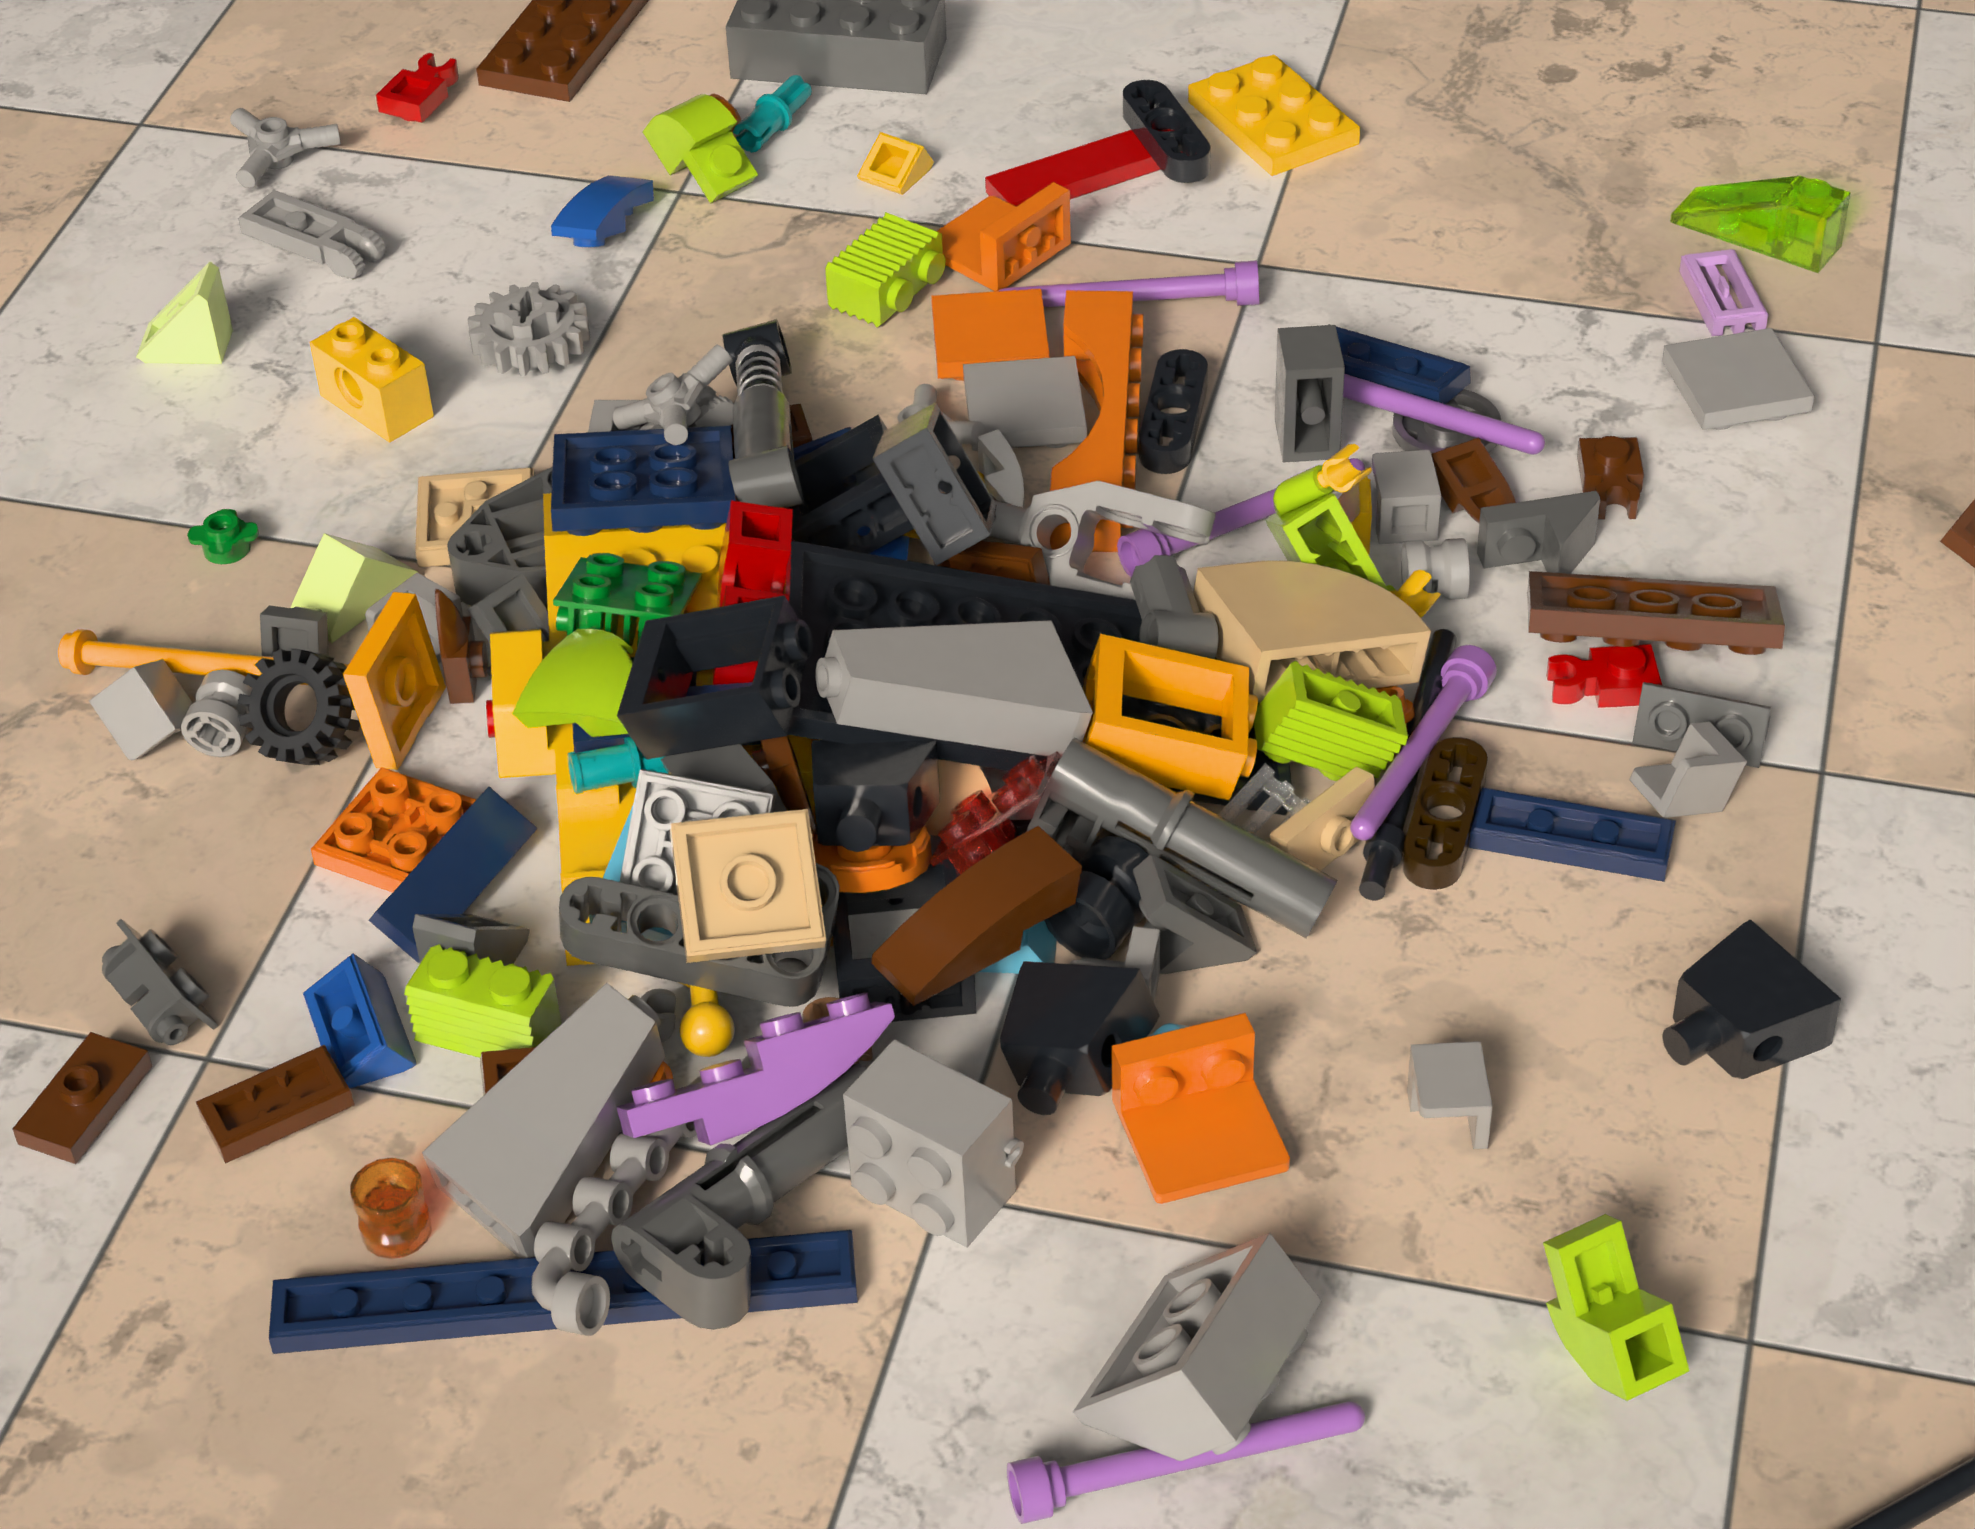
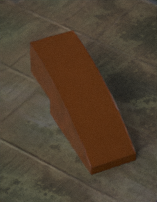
M1038 825L1004 844L968 868L936 893L872 954L871 963L915 1006L1019 951L1024 930L1074 905L1082 866Z

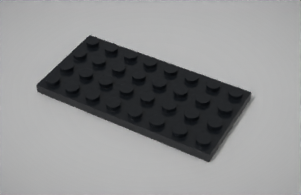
M791 541V552L786 567L785 594H789V603L799 620H804L807 623L812 635L813 650L810 658L806 660L800 683V701L794 707L787 735L842 744L936 740L938 760L1051 777L1061 758L837 724L827 697H821L817 689V662L820 658H825L833 630L1052 621L1083 689L1084 678L1100 633L1139 642L1142 618L1136 600ZM1127 695L1122 696V716L1221 738V716ZM1254 723L1248 733V738L1256 739ZM1257 749L1255 763L1250 776H1239L1230 800L1195 793L1192 801L1286 816L1293 800L1290 763H1278L1270 759L1263 751ZM1167 787V788H1169V789L1175 791L1176 793H1177V792H1180V791H1184V790H1180V789H1175V788Z

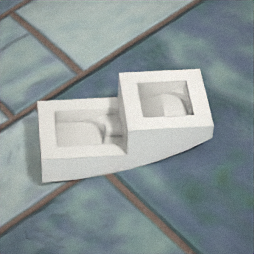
M998 429L978 436L979 472L984 475L985 486L993 500L1025 508L1021 468L1008 441ZM1002 540L1006 544L1018 545V543Z

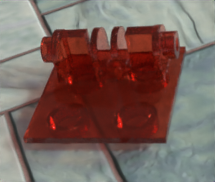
M1058 751L1041 762H1038L1034 755L1024 759L1002 777V780L1005 782L1004 786L987 797L982 790H978L958 803L950 811L953 820L938 833L941 842L929 861L934 867L948 858L961 875L968 868L1015 838V828L1009 817L1041 797L1061 757Z

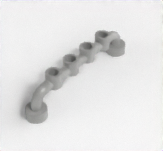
M748 1055L742 1061L743 1069L751 1067ZM701 1075L689 1085L702 1082ZM693 1121L637 1138H632L623 1133L615 1139L610 1152V1165L614 1172L611 1178L607 1180L586 1176L578 1182L573 1194V1211L577 1216L573 1223L570 1225L547 1221L539 1228L534 1242V1254L539 1264L532 1275V1294L542 1308L551 1311L552 1320L557 1329L592 1336L603 1326L610 1306V1291L607 1282L599 1276L570 1272V1270H585L593 1259L595 1240L609 1224L618 1226L629 1217L633 1204V1195L644 1181H658L661 1179L667 1169L669 1151L681 1137L693 1138L697 1135Z

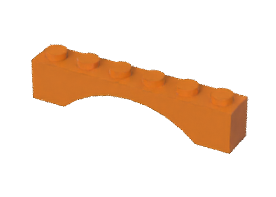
M1066 290L1063 323L1064 357L1075 356L1079 382L1095 400L1100 415L1089 435L1070 455L1052 467L1050 491L1094 481H1102L1135 490L1136 455H1126V453L1137 454L1138 419H1128V417H1139L1140 383L1130 382H1141L1144 314H1133V291ZM1101 519L1095 528L1092 552H1118L1117 544L1119 538L1122 537V528L1133 529V527ZM1070 523L1060 524L1053 530L1050 536L1052 550L1060 549L1068 543L1071 537Z

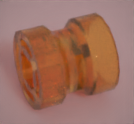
M385 1158L365 1165L355 1174L350 1184V1193L353 1208L358 1215V1228L361 1240L366 1249L378 1257L388 1259L406 1257L417 1252L428 1241L432 1232L429 1208L424 1201L422 1177L416 1166L403 1159Z

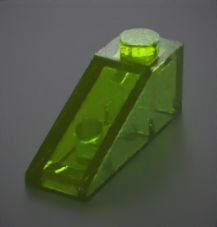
M1803 176L1695 187L1671 213L1670 222L1819 273L1842 247L1851 192L1833 187L1826 181L1809 179Z

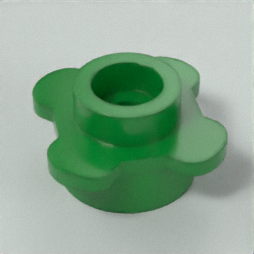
M221 509L207 516L203 521V525L190 528L187 536L192 545H202L203 554L208 561L222 565L235 563L243 559L250 551V542L258 537L259 530L256 523L244 522L238 518L235 510Z

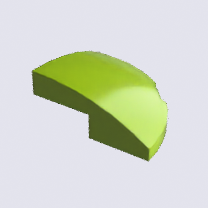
M577 629L559 642L541 661L521 693L512 714L528 728L577 723L591 737L629 734L617 717V713L633 664L628 654L632 655L634 650L624 640L611 632L599 629Z

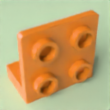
M1053 182L1017 207L996 196H988L937 230V232L942 234L945 265L993 291H999L1008 287L1071 244L1070 190Z
M1246 1013L1112 1046V1101L1153 1198L1157 1203L1163 1204L1284 1173L1290 1168V1156L1253 1079L1255 1032Z

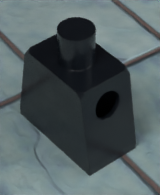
M823 740L812 741L813 792L818 843L824 846H843L854 852H862L872 846H905L913 843L940 803L937 741L918 740L842 744Z
M1750 919L1683 972L1678 980L1673 1019L1675 1023L1664 1029L1662 1039L1668 1054L1680 1065H1688L1707 1054L1731 1077L1745 1079L1830 1046L1833 1040L1841 998Z
M1023 962L1001 1032L1000 1048L1017 1084L1020 1086L1017 1094L1018 1100L1026 1109L1039 1115H1051L1055 1113L1064 1093L1101 1096L1110 1092L1112 1089V1046L1147 1037L1160 1016L1140 968Z

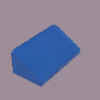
M354 953L303 992L320 1045L326 1046L349 1089L405 1072L416 1065V1059L386 978L379 970Z

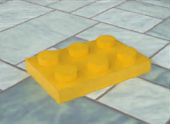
M1274 54L1257 58L1251 63L1225 72L1215 73L1209 78L1188 85V102L1271 176L1359 145L1360 126Z

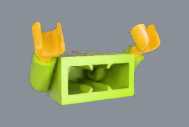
M1348 444L1324 462L1323 465H1317L1290 477L1277 486L1273 495L1276 513L1265 521L1287 561L1326 566L1364 578L1400 598L1420 618L1426 614L1441 596L1438 592L1428 593L1423 590L1432 578L1430 573L1423 570H1415L1398 590L1392 585H1385L1337 497L1331 493L1333 489L1340 493L1347 492L1371 473V467L1360 471L1350 463L1349 456L1359 449L1358 445Z

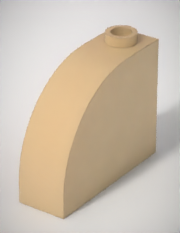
M1256 561L1198 568L1193 594L1199 612H1209L1216 619L1218 627L1216 658L1220 661L1249 667V694L1256 695L1258 703H1261L1287 667L1295 660L1301 666L1307 664L1312 670L1319 668L1324 674L1330 672L1335 678L1341 676L1346 682L1352 679L1357 686L1363 683L1368 689L1372 687L1380 688L1419 683L1431 630L1411 607L1377 584L1334 568L1294 561Z

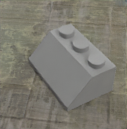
M1271 1233L1165 1275L1073 1413L1082 1424L1178 1461H1183L1211 1450L1216 1455L1226 1453L1241 1443L1250 1432L1251 1425L1248 1422L1259 1403L1278 1386L1280 1378L1277 1375L1287 1357L1306 1340L1308 1332L1305 1328L1322 1301Z

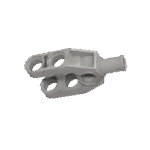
M1094 481L1034 495L1032 503L1027 509L995 501L997 507L990 536L1018 543V545L1042 548L1050 585L1135 600L1130 583L1123 582L1121 586L1084 573V565L1094 548V533L1097 523L1101 519L1198 544H1208L1216 514L1184 502L1102 481ZM1070 523L1071 537L1068 543L1060 549L1052 550L1050 536L1053 530L1060 524Z

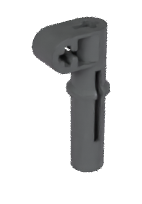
M1077 738L1072 739L1047 783L1027 831L1039 825L1067 853L1079 862L1096 843L1102 831L1106 829L1118 837L1137 844L1149 855H1155L1184 873L1296 934L1307 938L1338 881L1337 879L1193 802L1194 792L1187 789L1176 793Z
M854 1063L845 1073L821 1092L785 1115L758 1127L734 1145L718 1144L707 1153L704 1166L612 1230L611 1240L613 1250L625 1271L638 1284L679 1316L699 1328L715 1330L728 1328L740 1322L748 1313L751 1303V1249L749 1241L737 1229L744 1224L759 1225L771 1216L774 1202L848 1150L843 1094L868 1067Z

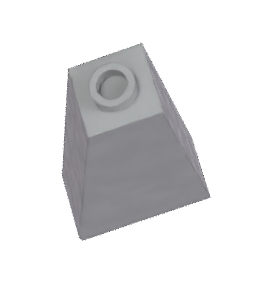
M1052 621L833 630L825 658H820L816 666L818 692L821 697H827L837 724L1061 758L1073 738L1083 741L1093 713Z
M606 983L422 1152L435 1185L518 1258L535 1257V1237L539 1228L545 1222L565 1223L573 1210V1194L578 1182L586 1176L593 1177L622 1129L616 1107L634 1102L631 1090L649 1084L666 1057L658 1032L661 1021L655 1011L640 997L632 995L627 999Z

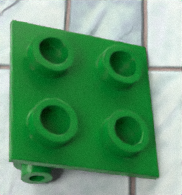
M596 553L589 555L587 558L581 557L553 600V606H559L556 630L567 632V636L577 629L603 630L605 612V631L616 635L620 614L624 615L623 640L631 647L636 634L637 617H639L638 647L645 621L684 613L702 580V573L685 571L683 565L669 561L653 562L648 566L624 563L622 557L609 553Z

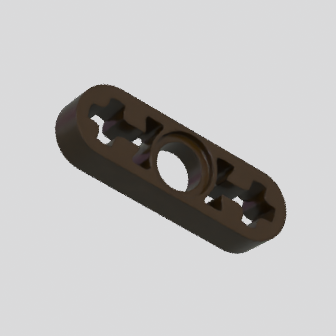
M1462 737L1443 739L1435 744L1429 754L1405 838L1403 855L1404 875L1411 883L1418 887L1430 890L1447 888L1457 882L1461 876L1481 789L1485 787L1488 761L1485 749L1471 739ZM1453 767H1462L1459 783L1449 781V773L1452 772ZM1444 805L1454 807L1462 814L1453 819H1442L1432 815L1429 810L1436 806ZM1432 842L1442 844V853L1438 855L1437 859H1428Z

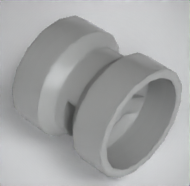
M1464 538L1445 539L1441 545L1429 547L1422 540L1403 541L1401 549L1402 584L1415 570H1423L1432 576L1431 580L1423 588L1424 591L1428 593L1438 592L1443 594L1448 600L1467 599L1470 570L1468 547Z
M222 669L212 671L204 677L196 693V702L190 705L181 724L182 735L197 751L209 756L226 757L233 755L239 750L247 733V727L240 726L238 715L249 713V706L238 705L239 693L251 695L253 689L243 683L245 676L234 671Z

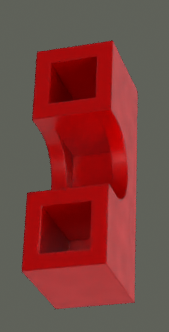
M731 500L720 552L717 607L785 595L789 601V594H784L786 567L791 552L793 509ZM758 661L714 668L713 685L753 682Z

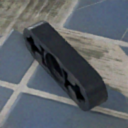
M1138 80L1125 86L1123 89V118L1164 175L1180 183H1193L1206 178L1210 173V143L1167 86L1155 80ZM1159 130H1173V131L1163 132V131H1159Z
M1188 349L1172 350L1163 354L1157 361L1139 433V460L1142 466L1151 472L1159 474L1176 473L1186 468L1191 461L1208 381L1207 360L1196 351ZM1179 377H1185L1184 385L1175 384V382H1177ZM1166 408H1181L1187 411L1178 414L1164 413L1161 410ZM1163 437L1173 438L1169 442V446H1162Z

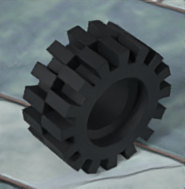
M292 648L291 651L281 649L272 652L274 660L266 658L259 660L255 666L262 674L248 673L243 681L244 684L253 688L251 695L239 693L238 705L249 706V713L238 715L240 726L253 728L251 732L245 735L250 745L261 746L258 752L265 757L275 758L276 761L309 766L320 765L319 760L330 762L337 758L338 755L334 748L347 750L353 741L344 735L346 730L358 732L360 728L359 720L351 719L352 710H355L343 676L347 667L343 663L334 662L333 657ZM306 683L313 688L316 694V714L308 728L296 732L287 725L285 703L289 693L295 686Z

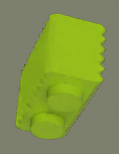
M885 212L883 219L879 218L877 224H872L871 229L866 228L864 235L860 234L858 240L854 239L851 246L847 245L845 252L841 250L838 257L834 256L832 263L828 261L825 268L828 305L832 310L837 308L841 314L846 311L850 317L855 315L858 320L864 318L868 324L873 322L876 327L882 325L896 311L904 312L911 304L913 296L928 283L935 284L938 282L944 272L946 260L943 254L942 234Z
M1296 660L1287 667L1258 705L1254 720L1258 750L1263 751L1270 759L1278 763L1286 764L1293 761L1318 769L1325 777L1333 781H1338L1355 767L1373 774L1374 778H1379L1381 770H1386L1387 763L1392 762L1394 754H1399L1401 745H1406L1408 739L1402 702L1395 694L1390 697L1385 691L1379 693L1374 687L1368 689L1363 683L1357 686L1352 679L1346 682L1341 676L1335 678L1330 672L1324 674L1319 668L1312 670L1307 664L1301 666Z
M440 944L430 947L405 988L404 995L408 996L406 1004L410 1005L408 1014H412L410 1023H414L412 1032H416L414 1041L478 1058L481 1057V1052L537 1047L562 1024L555 982L551 972L541 976L538 969L529 972L526 966L521 968L515 966L514 963L504 966L501 960L492 963L489 957L479 960L477 954L467 957L465 951L459 952L453 950L452 947L442 950Z

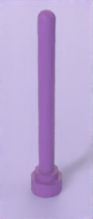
M1257 260L1235 262V267L1224 268V274L1011 287L999 290L1041 289L1043 307L1065 306L1066 290L1133 291V302L1225 296L1226 301L1236 300L1237 306L1259 305Z
M1344 374L1343 398L1468 436L1479 437V439L1531 455L1540 453L1545 446L1543 435L1537 431Z
M1357 458L1349 459L1350 463L1357 470H1365V465L1361 460ZM1276 488L1215 512L1216 517L1209 540L1275 514L1273 495ZM1139 529L1120 537L1117 550L1123 569L1132 577L1135 566L1145 564L1154 555L1171 556L1196 546L1198 543Z
M1463 645L1457 647L1449 656L1441 669L1443 689L1408 738L1406 745L1399 751V754H1397L1352 820L1350 830L1356 839L1365 841L1375 835L1462 704L1470 700L1479 699L1486 693L1496 677L1497 668L1493 658L1485 650L1473 645Z
M1344 1402L1251 1423L1248 1435L1230 1451L1216 1455L1211 1450L1183 1461L1175 1460L1147 1448H1141L1059 1467L1055 1460L1043 1463L1040 1456L1008 1462L1007 1480L1010 1497L1017 1519L1021 1524L1051 1518L1053 1516V1509L1066 1505L1067 1497L1355 1432L1363 1426L1365 1413L1357 1403Z

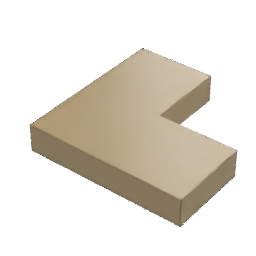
M534 468L418 477L415 543L418 568L450 565L447 547L450 537L486 500L535 476Z

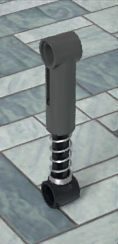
M775 319L724 333L722 335L724 348L732 358L729 367L738 393L732 409L735 459L729 461V471L737 501L781 508L804 504L802 488L794 462L790 406L782 391L781 376L792 374V368L780 324Z

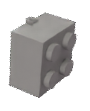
M893 1040L843 1094L851 1186L856 1188L870 1202L878 1205L886 1204L914 1219L928 1233L936 1236L944 1235L968 1248L1016 1192L1015 1164L1023 1152L1024 1142L1016 1137L1014 1138L1011 1098L896 1040Z

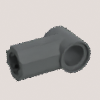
M1154 555L1145 564L1135 566L1130 584L1142 618L1139 642L1215 659L1218 648L1216 619L1209 612H1199L1186 570L1177 564L1175 556Z

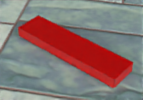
M1128 130L985 177V189L989 196H996L1017 207L1053 182L1070 190V199L1161 169L1134 132ZM1159 130V131L1168 132V131H1173V130Z

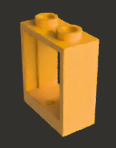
M1100 633L1084 678L1083 691L1093 713L1082 742L1163 786L1180 790L1188 789L1194 793L1230 800L1239 776H1250L1257 753V740L1248 738V733L1255 720L1258 704L1257 696L1249 694V667ZM1127 695L1221 716V738L1122 716V696Z

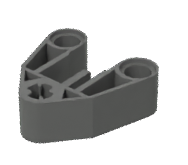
M553 466L486 500L450 537L447 543L455 592L456 595L460 596L461 602L473 606L512 578L523 573L548 610L543 494L551 493Z

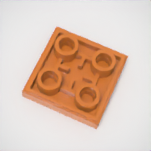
M1041 289L931 295L938 379L953 378L964 381L963 364L1050 358Z
M381 767L311 848L314 865L393 893L477 799Z

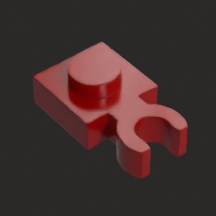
M433 53L423 55L418 60V69L415 72L402 69L376 94L378 111L400 117L406 121L423 123L449 97L447 87L454 85L458 81L459 74L456 59L450 58L444 65L436 67Z
M1651 644L1630 647H1593L1589 649L1588 660H1581L1566 654L1554 655L1548 658L1546 677L1547 681H1553L1552 702L1556 704H1573L1580 701L1584 696H1595L1598 708L1639 706L1643 682L1662 685Z

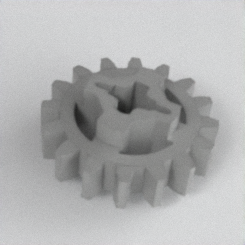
M532 282L529 287H520V289L515 284L510 285L509 294L503 296L496 292L490 293V304L477 303L474 306L476 315L468 317L473 355H480L483 366L492 365L497 362L498 373L501 374L509 371L512 367L518 368L520 376H526L529 371L538 369L543 374L549 373V364L556 362L567 366L570 364L568 353L581 355L584 352L583 342L590 341L585 303H578L577 295L573 291L561 295L560 286L556 284L549 287L546 291L540 290L538 282Z

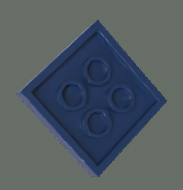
M731 425L688 427V437L680 445L668 443L664 437V429L554 434L551 491L552 531H567L576 536H588L596 534L602 529L628 528L638 533H649L657 531L663 526L689 525L695 529L709 530L727 523L731 500L736 501L729 471V461L733 460Z

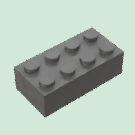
M737 0L726 24L730 79L784 83L790 76L799 75L805 83L815 86L927 95L947 40L945 0Z

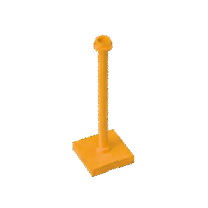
M393 592L351 662L344 664L347 668L343 676L375 768L383 767L398 770L414 744L416 736L425 720L430 716L446 689V685L416 594ZM77 629L73 633H66L62 637L58 648V657L62 667L70 669L74 674L79 675L90 674L96 665L132 669L135 666L164 659L172 673L206 676L212 671L223 669L237 672L246 677L248 673L262 674L255 666L262 658L274 660L273 657L101 642L98 641L93 631L87 629Z

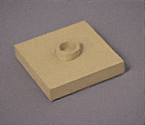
M808 809L670 824L686 963L825 948L826 934Z

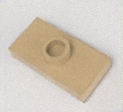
M1355 767L1270 833L1271 844L1316 869L1323 870L1359 841L1352 835L1350 825L1375 788L1374 775Z

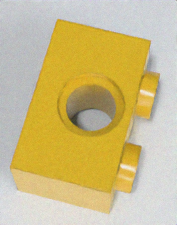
M353 317L346 322L340 323L330 331L310 341L320 395L389 443L434 417L425 364L357 318Z

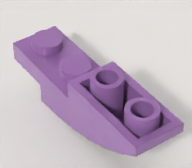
M861 993L827 1003L829 1016L803 1023L801 1013L796 1012L759 1023L762 1035L744 1040L751 1065L750 1068L743 1069L741 1059H735L699 1070L702 1082L675 1089L673 1079H666L632 1089L631 1093L634 1102L616 1107L623 1134L637 1138L693 1121L698 1141L711 1146L750 1132L775 1120L817 1095L845 1073L875 1043L894 1019L895 1015L892 1004L884 1002L870 1003L868 994Z

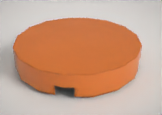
M926 826L922 828L911 844L905 846H872L862 852L850 851L843 846H824L818 843L817 834H812L815 863L827 867L835 875L839 884V892L867 893L892 889L911 882L924 873L932 859L931 839Z

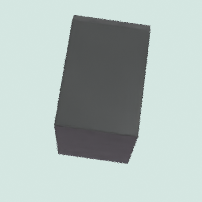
M415 914L412 927L420 963L430 947L440 944L442 950L452 947L453 950L459 952L465 951L467 957L477 954L479 960L489 957L492 963L501 960L503 965L506 966L516 961L528 941L530 929L473 914Z

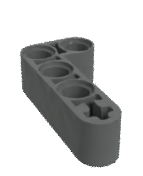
M816 863L826 934L825 948L686 963L678 895L600 877H583L574 880L565 887L559 901L560 939L563 947L573 957L583 961L775 1005L796 1007L811 1000L820 987L836 924L839 884L835 875L827 867ZM589 915H595L592 923H586ZM621 921H627L626 933L621 932ZM659 927L669 930L673 936L659 942L646 939L642 933L647 929ZM784 958H797L808 967L799 972H787L780 969L775 963Z

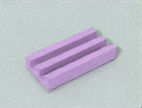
M1730 249L1681 256L1679 272L1711 336L1723 335L1724 326H1730L1733 334L1742 333L1747 323H1751L1754 330L1766 329L1768 313L1735 250ZM1722 264V268L1743 308H1737L1729 292L1730 287L1725 277L1720 275L1716 265Z

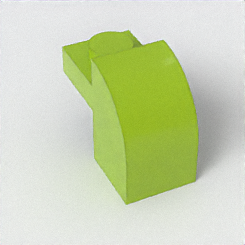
M697 95L654 116L642 131L668 174L672 175L688 167L710 204L752 183L758 176L755 168L731 132V129L737 123L736 119L719 100L710 95Z
M1604 1214L1543 1242L1557 1293V1298L1546 1302L1550 1317L1563 1345L1592 1382L1623 1400L1629 1401L1690 1371L1672 1303L1639 1289L1621 1220Z

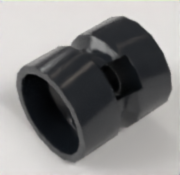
M1107 836L1097 840L1078 862L1082 868L1075 904L1044 920L1048 930L1055 939L1071 953L1081 958L1088 957L1104 960L1110 958L1129 936L1133 926L1140 923L1145 917L1139 906L1141 895L1133 869L1145 860L1149 854L1137 844L1121 837Z

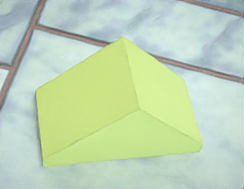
M209 262L148 323L136 356L144 363L222 364L233 328L219 267Z
M324 533L290 608L298 606L321 609L322 612H327L328 641L333 643L365 620V613L369 607L418 573V571L376 547Z

